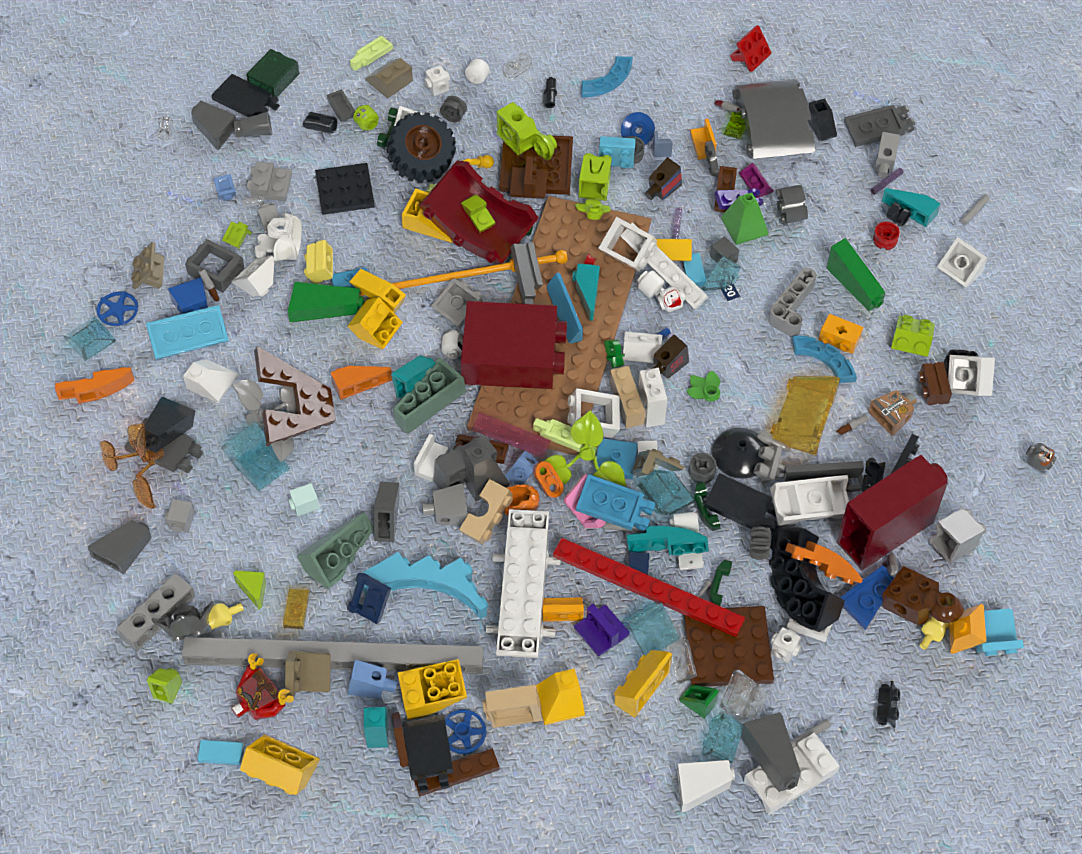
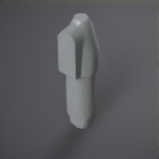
M761 431L757 435V438L767 445L779 446L782 448V451L786 452L791 450L785 443L774 439L772 435Z
M891 553L888 558V572L890 576L895 578L899 573V566L894 553Z

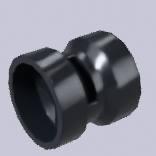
M895 202L888 210L886 216L891 220H896L897 224L903 226L909 220L912 212L907 208H902L901 204Z

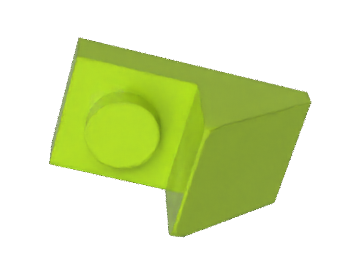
M477 194L461 203L479 233L495 225V221L486 209L487 203Z

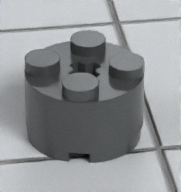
M801 185L776 189V196L779 200L776 201L777 209L783 213L780 214L782 224L808 219V210L804 201L806 198Z

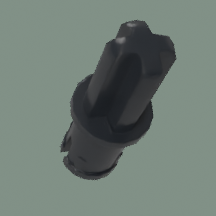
M549 77L546 81V89L544 90V105L546 108L555 107L557 80L553 77Z

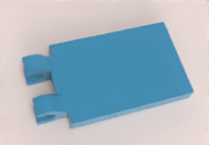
M588 474L575 511L631 531L633 526H635L638 530L646 532L650 520L640 517L641 511L652 515L656 503L643 499L644 494Z

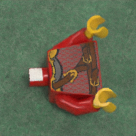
M257 653L249 655L248 662L250 665L246 667L237 686L236 695L239 703L231 708L237 718H240L247 712L254 720L276 717L286 706L285 703H291L294 700L293 696H287L290 690L282 689L279 692L260 668H256L264 663L263 658H258L257 662H255Z

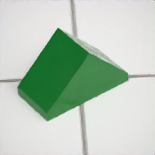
M690 684L678 700L705 719L717 704L719 691L716 688Z

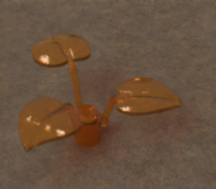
M145 423L133 424L127 428V435L131 446L135 448V453L116 456L114 446L108 441H101L99 446L102 451L104 464L110 471L117 470V460L138 455L143 462L149 463L136 475V479L133 480L132 484L138 501L145 507L154 509L157 507L153 502L149 483L141 475L151 466L155 465V460L163 458L164 452L163 449L157 453L146 449Z

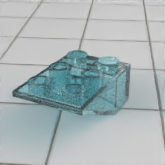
M256 422L221 447L232 464L258 491L290 469L285 461L279 462L272 445L266 446L265 434Z

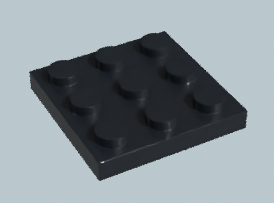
M367 163L315 170L322 215L375 208Z

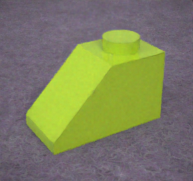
M159 668L148 677L147 683L153 699L173 704L182 680L176 670Z

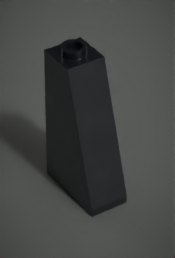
M161 397L142 428L139 446L157 453L193 427L196 410Z

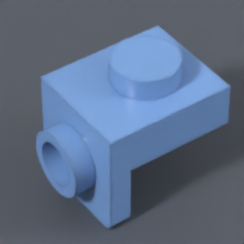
M231 174L213 178L219 200L228 201L233 199V196H236Z

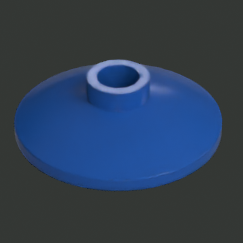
M632 113L622 122V138L629 136L638 137L644 142L645 146L654 136L655 124L651 117L645 113ZM637 128H642V132L636 133Z

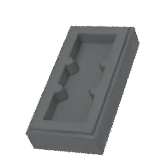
M342 89L326 95L340 122L353 118L355 110Z

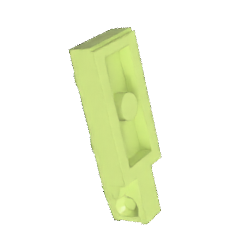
M383 36L378 37L356 51V55L350 60V67L356 71L362 66L369 65L393 50V45Z
M536 418L533 430L540 433V436L580 452L583 444H578L573 440L571 426L554 419L545 422Z

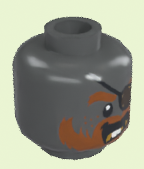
M1037 443L1035 446L1031 445L1026 452L1028 456L1027 463L1039 471L1050 470L1057 458L1055 457V451L1043 443Z

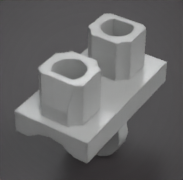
M764 446L759 449V457L765 460L764 464H756L753 473L760 477V482L773 481L779 477V473H784L785 466L782 465L783 459L780 458L781 447L771 448Z

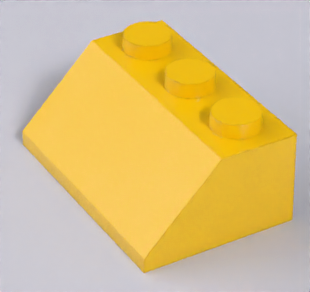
M650 650L647 655H642L635 671L631 670L626 677L625 684L623 686L619 685L616 689L614 705L635 718L670 673L672 653Z
M264 734L246 747L240 771L245 772L249 777L261 779L270 786L279 787L288 794L297 795L306 787L320 758Z

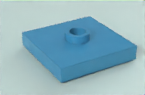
M603 439L598 446V466L600 467L605 461L616 462L623 469L625 478L633 479L631 471L636 461L638 443Z

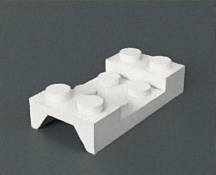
M842 475L775 483L770 487L778 525L796 524L803 520L828 517L833 519L843 518L846 505L849 502L846 491L848 476Z
M815 733L798 742L797 746L793 748L801 771L798 785L793 789L778 792L761 766L745 775V784L753 787L763 801L768 815L838 773L839 764Z

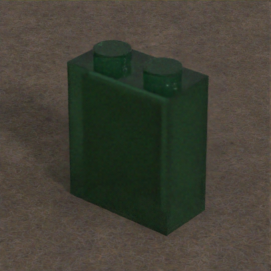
M270 49L247 72L246 76L248 82L278 97L300 72L298 62L295 59Z

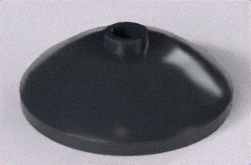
M732 428L722 432L715 439L712 447V456L716 460L718 469L724 474L740 479L756 476L753 473L756 464H764L765 459L758 455L759 449L769 446L757 438L759 433L751 429Z

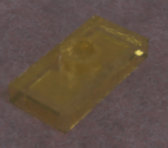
M289 589L283 622L284 628L304 629L310 595L309 590Z

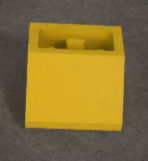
M380 297L365 301L347 327L360 340L384 349L403 322Z

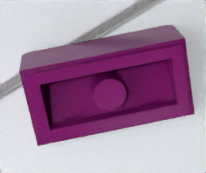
M753 162L739 172L749 189L760 190L761 194L756 198L774 192Z

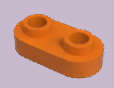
M545 461L536 463L533 468V474L545 495L553 498L559 497L563 493L564 486L553 466ZM543 467L545 472L541 475L540 469ZM551 484L554 485V490H553V491L550 490V485H551Z

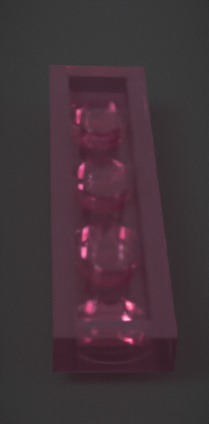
M481 412L478 413L472 428L473 431L541 458L545 457L551 442L549 439Z

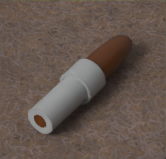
M205 268L199 270L198 273L204 282L206 290H208L214 301H219L215 285L210 280Z
M864 414L855 420L847 422L846 425L836 430V433L843 435L855 430L858 426L869 421L868 416Z

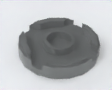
M712 141L705 142V154L708 164L711 166L709 167V172L711 176L719 175L714 144Z

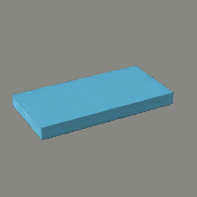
M219 305L146 323L156 360L229 342Z

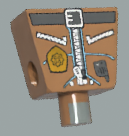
M895 390L872 400L868 413L891 436H894L911 419L914 412L913 404L917 401L913 394L909 393L904 397L899 391Z

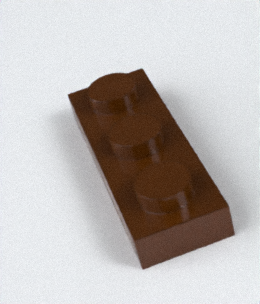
M720 166L717 190H735L737 168ZM715 198L714 211L726 212L728 209H719Z

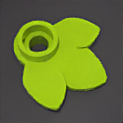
M587 199L584 204H575V208L578 211L585 212L587 218L592 220H598L603 213L611 211L610 206L602 205L597 199Z

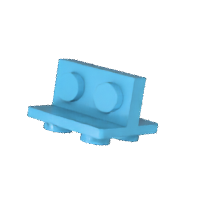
M600 137L599 157L609 155L612 158L611 166L633 168L634 138Z

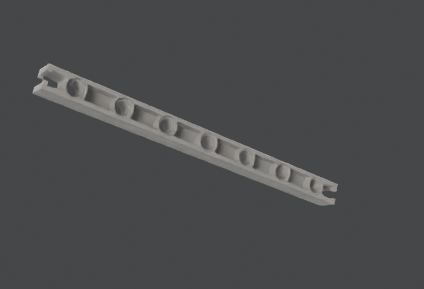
M185 637L182 650V658H184L185 665L247 667L250 665L248 662L249 655L257 653L255 662H257L258 658L264 659V663L257 667L285 668V661L289 651L330 653L331 669L353 670L355 660L386 668L387 671L403 672L459 659L461 671L464 674H483L484 658L483 646Z

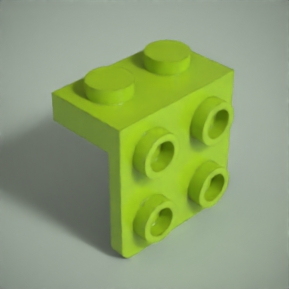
M910 315L898 316L891 349L928 357L935 324L928 319H914Z

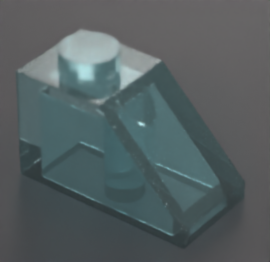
M722 256L701 289L703 291L727 289L731 283L735 284L740 277L737 273L741 267L725 256Z

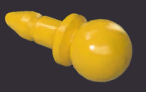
M490 155L462 160L469 162L470 165H477L478 168L483 167L487 169L491 168L494 164V159Z

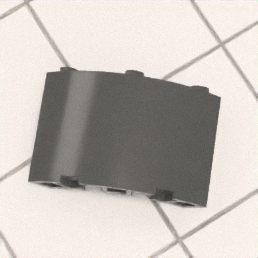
M796 79L734 85L735 89L732 90L733 99H736V103L740 106L741 118L745 121L749 143L747 144V154L750 155V158L756 159L815 152L813 130L809 129L808 123L811 120L808 102L803 88L799 89L800 83Z

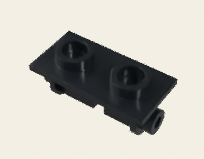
M869 458L866 461L865 473L867 475H864L861 485L862 493L883 480L885 462L877 463L875 458Z
M891 681L890 686L882 684L879 688L878 703L885 705L877 707L876 720L879 725H887V722H890L893 728H895L896 720L899 719L897 701H900V690L893 681Z

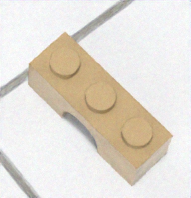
M629 366L610 370V385L614 395L619 396L620 413L625 428L643 425L645 410Z
M491 479L488 480L479 495L483 501L489 504L488 512L481 517L469 513L459 529L463 535L481 545L485 541H489L493 533L492 529L495 524L498 525L503 516L502 512L505 507L508 508L513 500V494L509 489Z

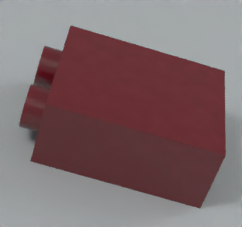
M467 301L461 356V376L464 377L465 385L553 389L554 374L564 375L565 352H555L556 343L566 344L567 321H557V306Z
M919 455L849 501L846 505L836 543L863 571L933 524L948 484V478L944 469L937 463L930 464L922 455Z

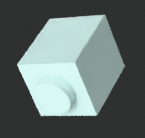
M312 483L289 491L291 498L288 499L291 511L295 509L297 516L320 509Z

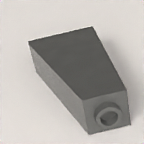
M483 442L465 450L466 487L475 502L481 499L479 495L489 479L505 488L510 486L509 481Z
M779 712L743 723L741 739L778 792L796 787L801 771L782 714Z

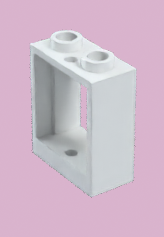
M616 217L598 249L602 253L640 272L641 268L643 269L646 266L650 252L653 253L656 249L657 240L647 232ZM624 228L647 239L634 262L612 251Z
M659 368L642 370L639 375L638 393L645 410L646 427L664 425L667 396Z
M576 388L572 395L568 397L567 404L570 406V412L567 422L572 427L576 420L581 418V401L605 405V423H601L603 437L613 438L620 430L619 396Z

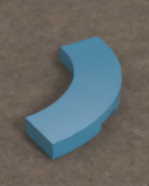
M616 56L615 63L606 76L582 81L581 98L603 95L620 86L631 71L633 57Z
M792 337L795 355H807L822 361L832 370L837 383L856 382L857 377L853 366L837 348L829 343L824 344L821 341H817V338Z

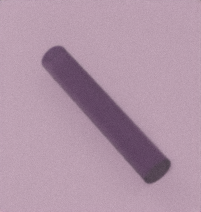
M898 168L870 189L873 195L877 194L904 173L903 169Z
M682 208L675 209L671 239H679Z

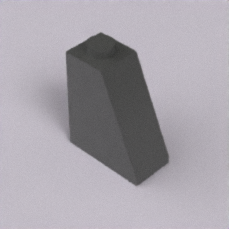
M201 100L193 107L191 111L193 123L210 143L219 150L235 131L234 121L236 120V115Z
M380 482L374 506V541H395L400 500L399 483Z
M131 520L90 544L88 550L92 558L125 574L152 537L146 524Z

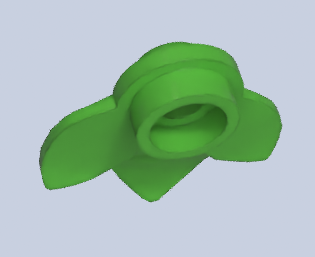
M710 371L706 378L691 375L690 384L692 388H689L687 393L694 399H705L706 401L714 402L720 397V389L718 388L721 382L720 378L713 371Z

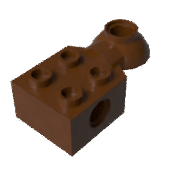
M905 566L902 567L882 594L884 609L918 626L927 622L930 614L937 621L951 623L958 620L964 612V605L958 597L948 592H939V582Z

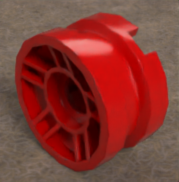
M887 221L879 223L875 227L873 235L875 246L880 249H893L897 245L900 234L897 225Z

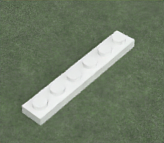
M628 229L620 235L638 254L647 240ZM657 246L653 253L650 252L647 263L671 286H676L678 290H683L686 301L697 310L708 299V296Z

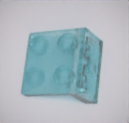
M652 603L621 621L626 629L631 630L643 655H647L650 650L660 651L680 639L662 603Z

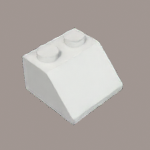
M950 355L948 380L951 392L992 396L995 358Z

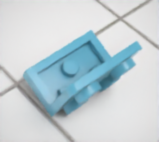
M1012 609L984 611L986 642L976 646L977 653L984 652L985 656L997 655V651L1005 650V654L1018 653L1017 649L1024 648L1023 640H1017Z

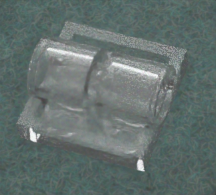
M740 670L733 671L720 703V707L725 710L723 716L733 723L742 724L758 719L768 691Z

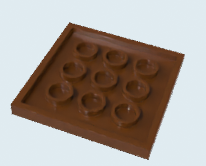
M552 135L556 140L557 148L554 149L550 160H545L539 156L534 147L517 155L503 141L499 192H510L512 168H525L526 157L528 156L534 157V164H537V169L548 170L546 194L570 195L573 136Z
M765 606L725 608L745 617V622L737 638L684 615L691 685L704 687L774 683Z

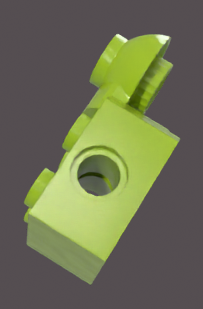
M512 102L496 111L497 135L517 155L534 147L536 153L545 160L552 158L554 149L557 148L556 140L551 134H542L536 128L534 120L528 117L520 106L518 107Z

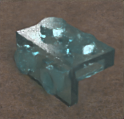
M725 713L713 717L709 723L707 737L703 741L701 754L704 756L712 754L722 761L729 760V763H732L741 738L743 724Z

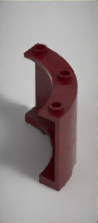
M457 160L419 205L423 211L422 214L451 238L456 246H462L491 264H502L511 253L510 247L513 244H518L539 217L530 205L515 200L510 202L504 199V194L494 187L488 188L481 182L483 178L474 170L469 162ZM476 194L487 203L486 209L495 221L494 226L481 233L478 232L461 205L463 201Z

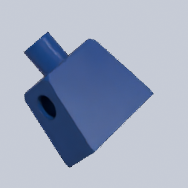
M201 277L168 288L170 299L180 314L208 308Z

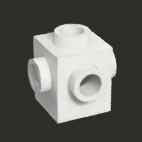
M441 65L425 71L426 79H424V82L433 96L449 91L450 76Z
M782 627L780 633H775L770 642L773 645L771 655L790 663L792 657L797 656L802 647L799 645L801 637L793 630H787Z

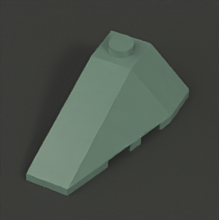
M362 512L308 546L297 555V558L309 576L326 589H329L343 578L347 566L355 559L354 555L364 545L374 528L366 513Z

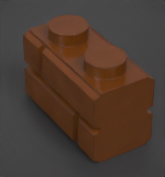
M944 363L923 364L917 373L918 382L922 383L923 386L921 388L922 398H926L928 405L948 404L952 392Z

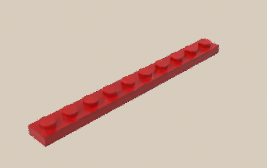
M561 538L553 552V557L736 638L745 622V617L564 538Z

